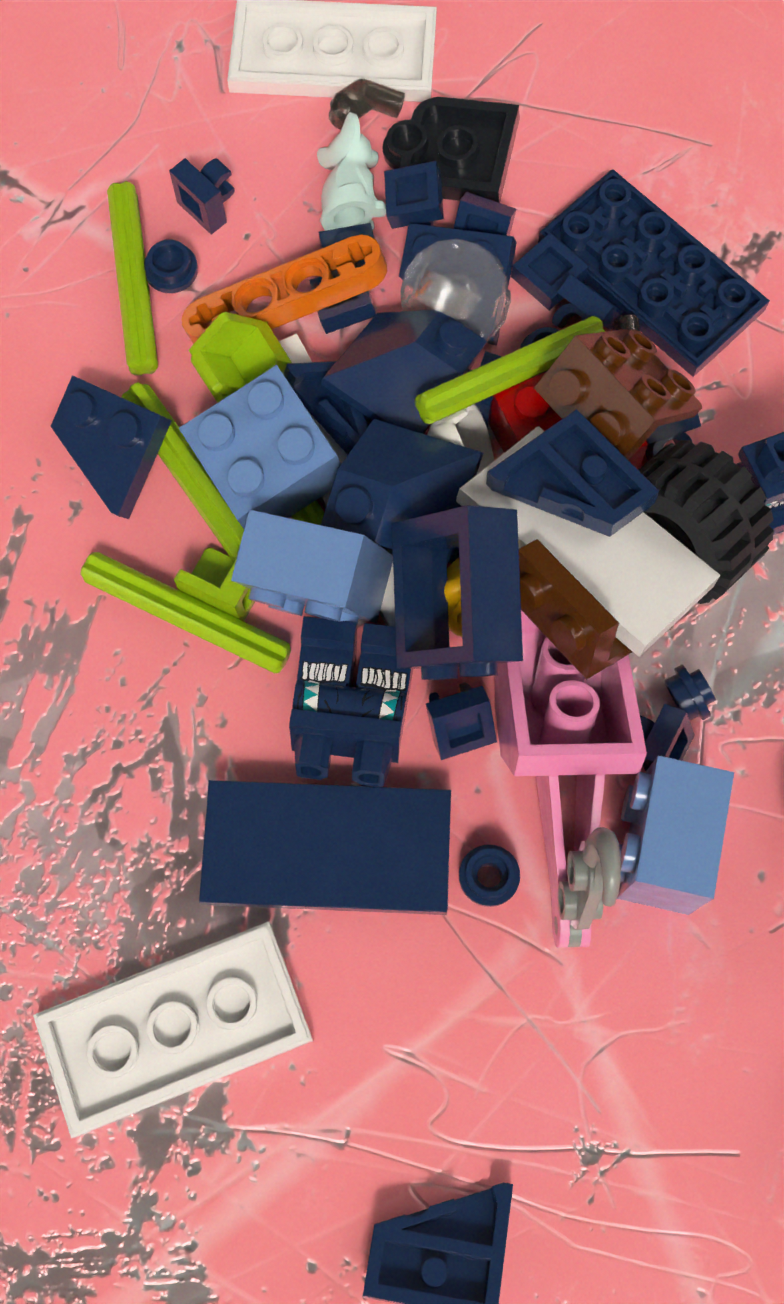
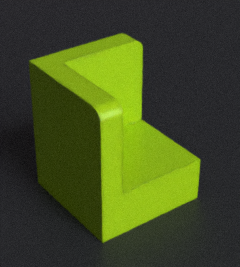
M229 312L219 314L189 349L190 354L212 390L224 395H231L275 365L278 366L283 374L286 365L292 363L266 321Z
M213 548L205 549L192 573L179 569L174 578L179 591L242 621H245L255 601L248 599L251 589L231 581L236 560L233 562L230 556Z

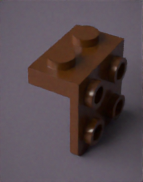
M634 329L576 335L534 387L562 419L577 409L627 460L634 455L658 426L693 418L702 409V404L694 396L696 390L693 384L681 373L669 370L655 355L657 349L653 342L643 333Z
M538 539L519 548L521 610L586 680L633 652L615 637L619 622Z

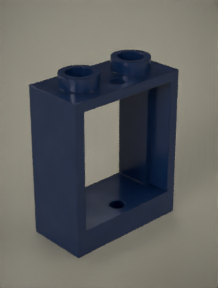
M467 505L392 523L397 669H421L422 680L458 679V667L460 677L498 675L497 664L523 661L517 509ZM459 547L463 646L450 647L448 602L444 593L447 581L446 549Z

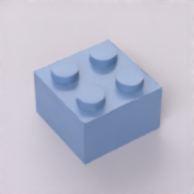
M277 365L179 427V430L221 496L244 529L249 510L289 518L330 492L337 470L341 465L337 454Z
M249 510L231 581L251 589L248 599L266 604L269 608L302 616L304 606H306L304 613L338 622H357V624L358 620L361 619L377 623L393 563V555L362 534Z
M657 756L645 773L639 772L636 775L634 786L628 785L621 813V820L631 823L629 833H626L623 845L619 844L621 880L617 899L690 915L714 899L734 772Z

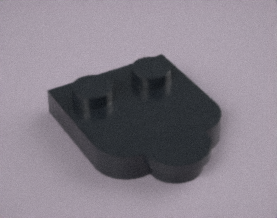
M447 97L427 99L416 107L411 120L399 121L388 130L382 147L384 159L393 169L436 161L441 173L442 199L460 201L464 194L469 192L500 203L520 120L519 105Z

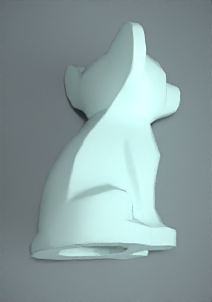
M352 112L348 113L341 132L333 139L330 145L317 151L319 164L325 169L332 170L324 183L321 194L322 215L320 223L325 231L371 223L373 230L374 222L371 219L374 217H385L386 204L375 197L373 189L374 176L369 170L376 166L379 156L375 150L371 149L370 141L360 133L358 116Z

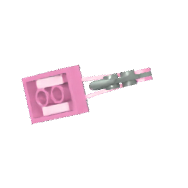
M521 610L523 661L497 664L498 675H495V713L500 756L514 776H536L551 889L552 930L555 946L557 948L589 947L593 919L602 918L603 904L611 907L616 903L621 880V857L617 837L608 828L600 827L605 774H638L647 755L629 655L586 680ZM558 775H577L574 851H569L566 871Z

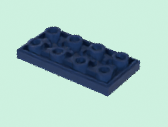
M613 169L539 233L538 243L551 233L589 266L587 278L583 282L624 312L622 316L647 336L692 377L766 310L770 302L769 299Z
M209 780L199 903L201 905L447 915L451 790Z

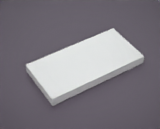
M237 0L227 79L229 93L423 102L431 98L437 7L304 0Z
M538 426L459 489L456 501L461 506L471 505L517 509L519 548L538 539L619 622L615 637L640 657L714 587L720 574L644 512L611 537H608L492 491L486 485L488 471L545 432Z
M270 922L253 927L33 1015L71 1138H77L313 1042Z

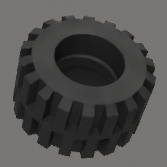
M680 440L676 445L670 443L638 469L659 490L654 505L644 511V513L720 574L714 587L698 601L699 604L709 603L712 599L717 600L768 551V544L773 540L774 530L769 524L774 519L772 510L765 506L763 502L767 497L762 488L755 486L752 482L750 472L744 466L742 468L737 466L733 462V457L726 452L721 451L717 453L712 445L704 442H699L695 446L691 440Z

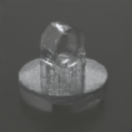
M461 239L437 241L419 252L406 269L400 290L402 311L437 310L453 317L488 342L505 323L511 304V292L508 290L507 278L503 272L504 267L500 260L482 245Z

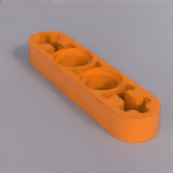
M368 235L352 236L193 301L182 315V327L194 344L207 329V322L211 321L212 323L222 312L230 313L235 310L237 315L266 321L272 330L375 288L386 276L387 262L376 239ZM360 260L365 261L363 266L356 268V262ZM337 269L339 276L333 278L331 271ZM311 276L322 277L321 283L315 289L308 292L297 291L298 285L304 279ZM262 296L272 297L265 309L255 313L247 312L249 304L256 298Z

